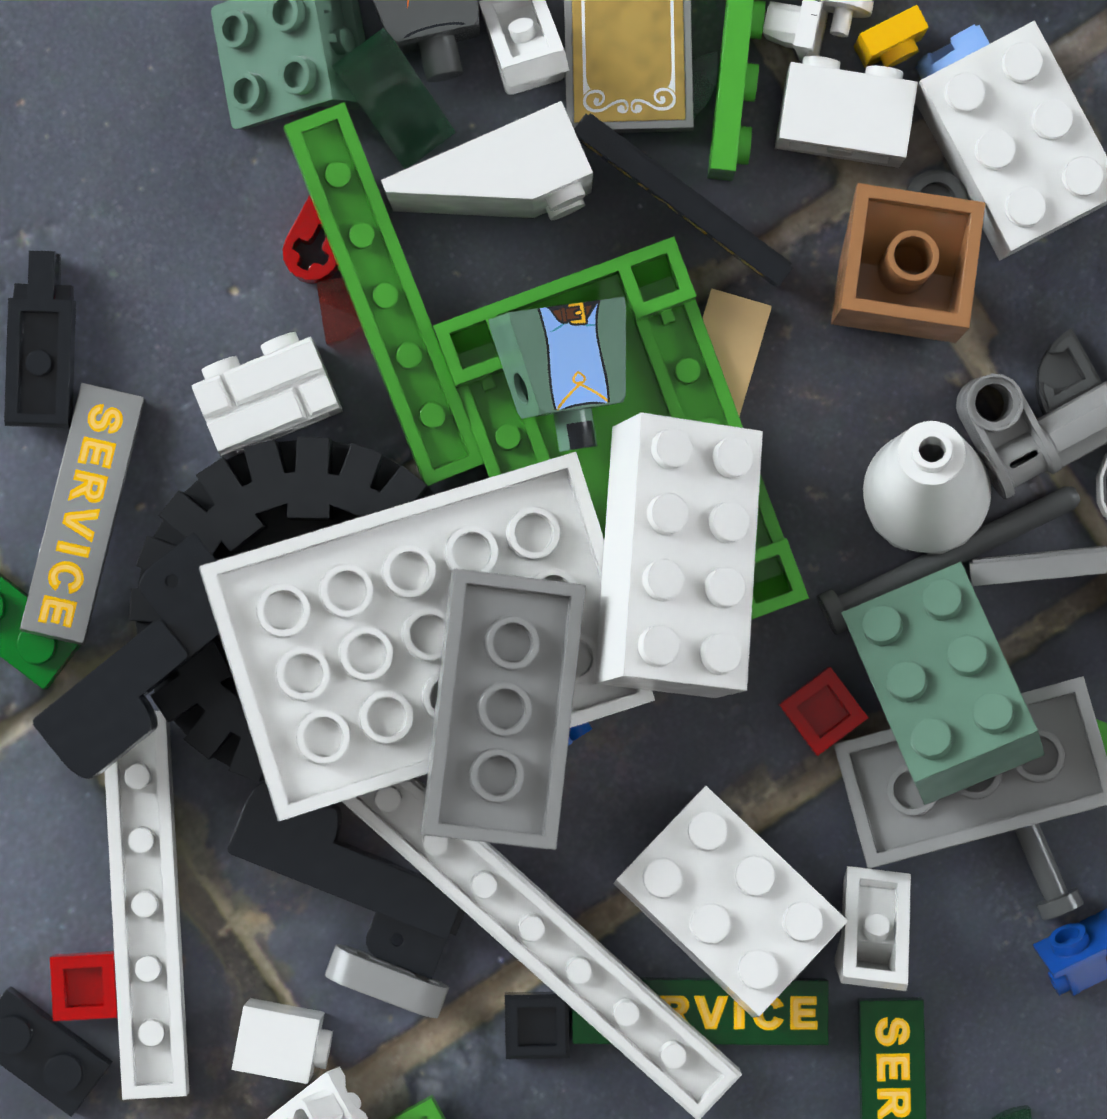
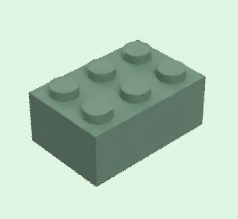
M958 562L841 612L924 806L1045 755L1037 727L962 562Z

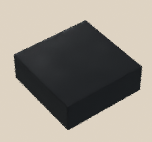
M505 992L506 1059L570 1058L569 1005L555 992Z

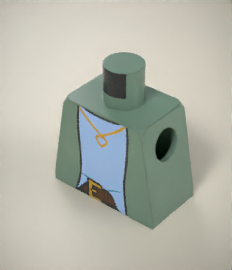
M625 297L514 311L488 319L517 413L521 419L553 414L559 452L598 446L592 408L622 403L626 396Z

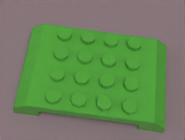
M675 237L665 239L433 325L455 387L471 424V430L489 478L576 452L604 539L613 426L639 413H647L743 428L698 308L697 296ZM625 297L626 396L624 402L592 408L598 446L559 452L553 414L521 419L517 413L490 331L488 319L514 311ZM761 474L751 620L809 599L788 540L783 536Z

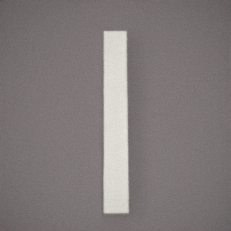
M417 777L342 801L695 1119H701L742 1075L739 1067L489 842L421 835L426 785Z

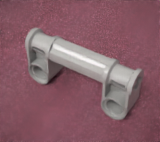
M989 374L972 379L961 388L957 396L956 410L958 417L988 470L991 484L1004 500L1014 496L1015 487L1045 471L1054 474L1063 467L1107 444V381L1038 419L1033 414L1021 388L1013 379L1003 374ZM984 386L996 389L1003 398V411L994 422L982 418L975 406L976 396ZM1030 453L1029 457L1010 467L1011 462Z

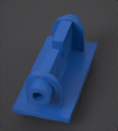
M1107 909L1078 923L1063 925L1054 930L1049 937L1032 944L1036 953L1049 969L1048 977L1059 996L1068 991L1075 996L1081 991L1107 979V961L1105 958L1107 956Z

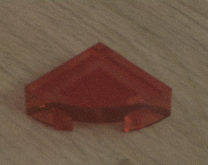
M343 278L316 281L326 345L338 344L357 334L362 327Z

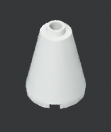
M938 421L921 422L889 441L873 457L866 471L863 485L865 510L874 529L892 546L905 551L911 550L928 553L927 555L943 554L964 545L981 528L991 502V482L988 470L979 454L951 426Z

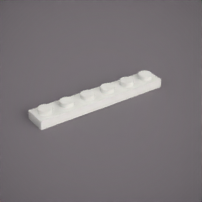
M155 711L158 720L157 729L105 770L122 1100L187 1096L190 1092L170 722L166 721L161 711Z

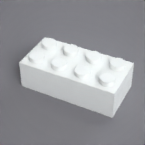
M639 413L612 427L594 684L710 698L747 691L763 431L647 413Z

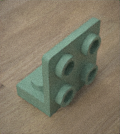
M229 0L212 7L211 15L230 121L234 129L246 130L319 106L333 107L345 102L347 109L359 110L377 104L358 0Z

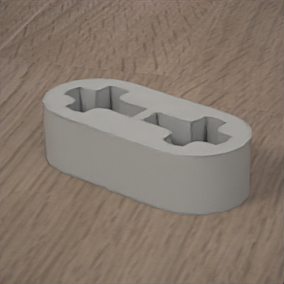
M341 944L335 945L324 974L325 977L340 985L430 1018H438L449 990L448 985L439 980L426 978L381 960L372 954Z

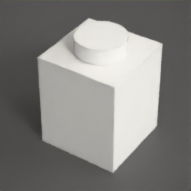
M250 998L243 1006L231 1070L308 1084L313 1076L314 1067L326 1069L333 1031L322 1029L325 1012Z

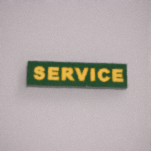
M639 977L713 1045H828L829 981L827 978H795L759 1017L752 1018L712 978ZM573 1009L572 1044H612Z
M921 997L858 998L860 1119H926L924 1000Z

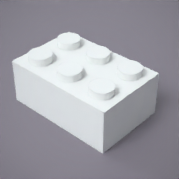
M1035 20L925 77L918 83L915 103L954 176L964 185L968 200L986 202L982 229L999 261L1107 205V155Z
M707 786L688 803L613 883L752 1018L759 1017L848 922L841 913Z

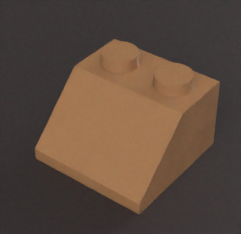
M858 183L839 261L831 324L956 343L970 327L986 202Z

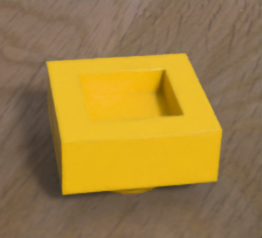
M915 5L860 33L853 47L864 68L879 61H882L886 67H893L919 52L916 42L923 38L929 26L918 5Z

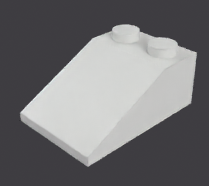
M562 101L384 178L381 182L392 210L397 212L535 218L548 213L550 220H556L585 206L583 198L592 192L593 171Z

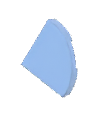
M974 24L951 37L950 44L933 53L924 55L915 67L921 79L989 45L990 43L981 26H975Z

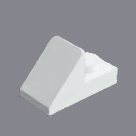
M546 0L479 1L501 80L508 95L541 87L565 78V72L569 71L564 47Z
M847 866L843 880L842 915L848 922L842 927L834 961L841 983L901 991L907 990L911 874Z

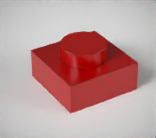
M830 666L826 667L777 704L816 756H819L869 718Z
M114 951L54 954L50 957L53 1022L118 1018Z

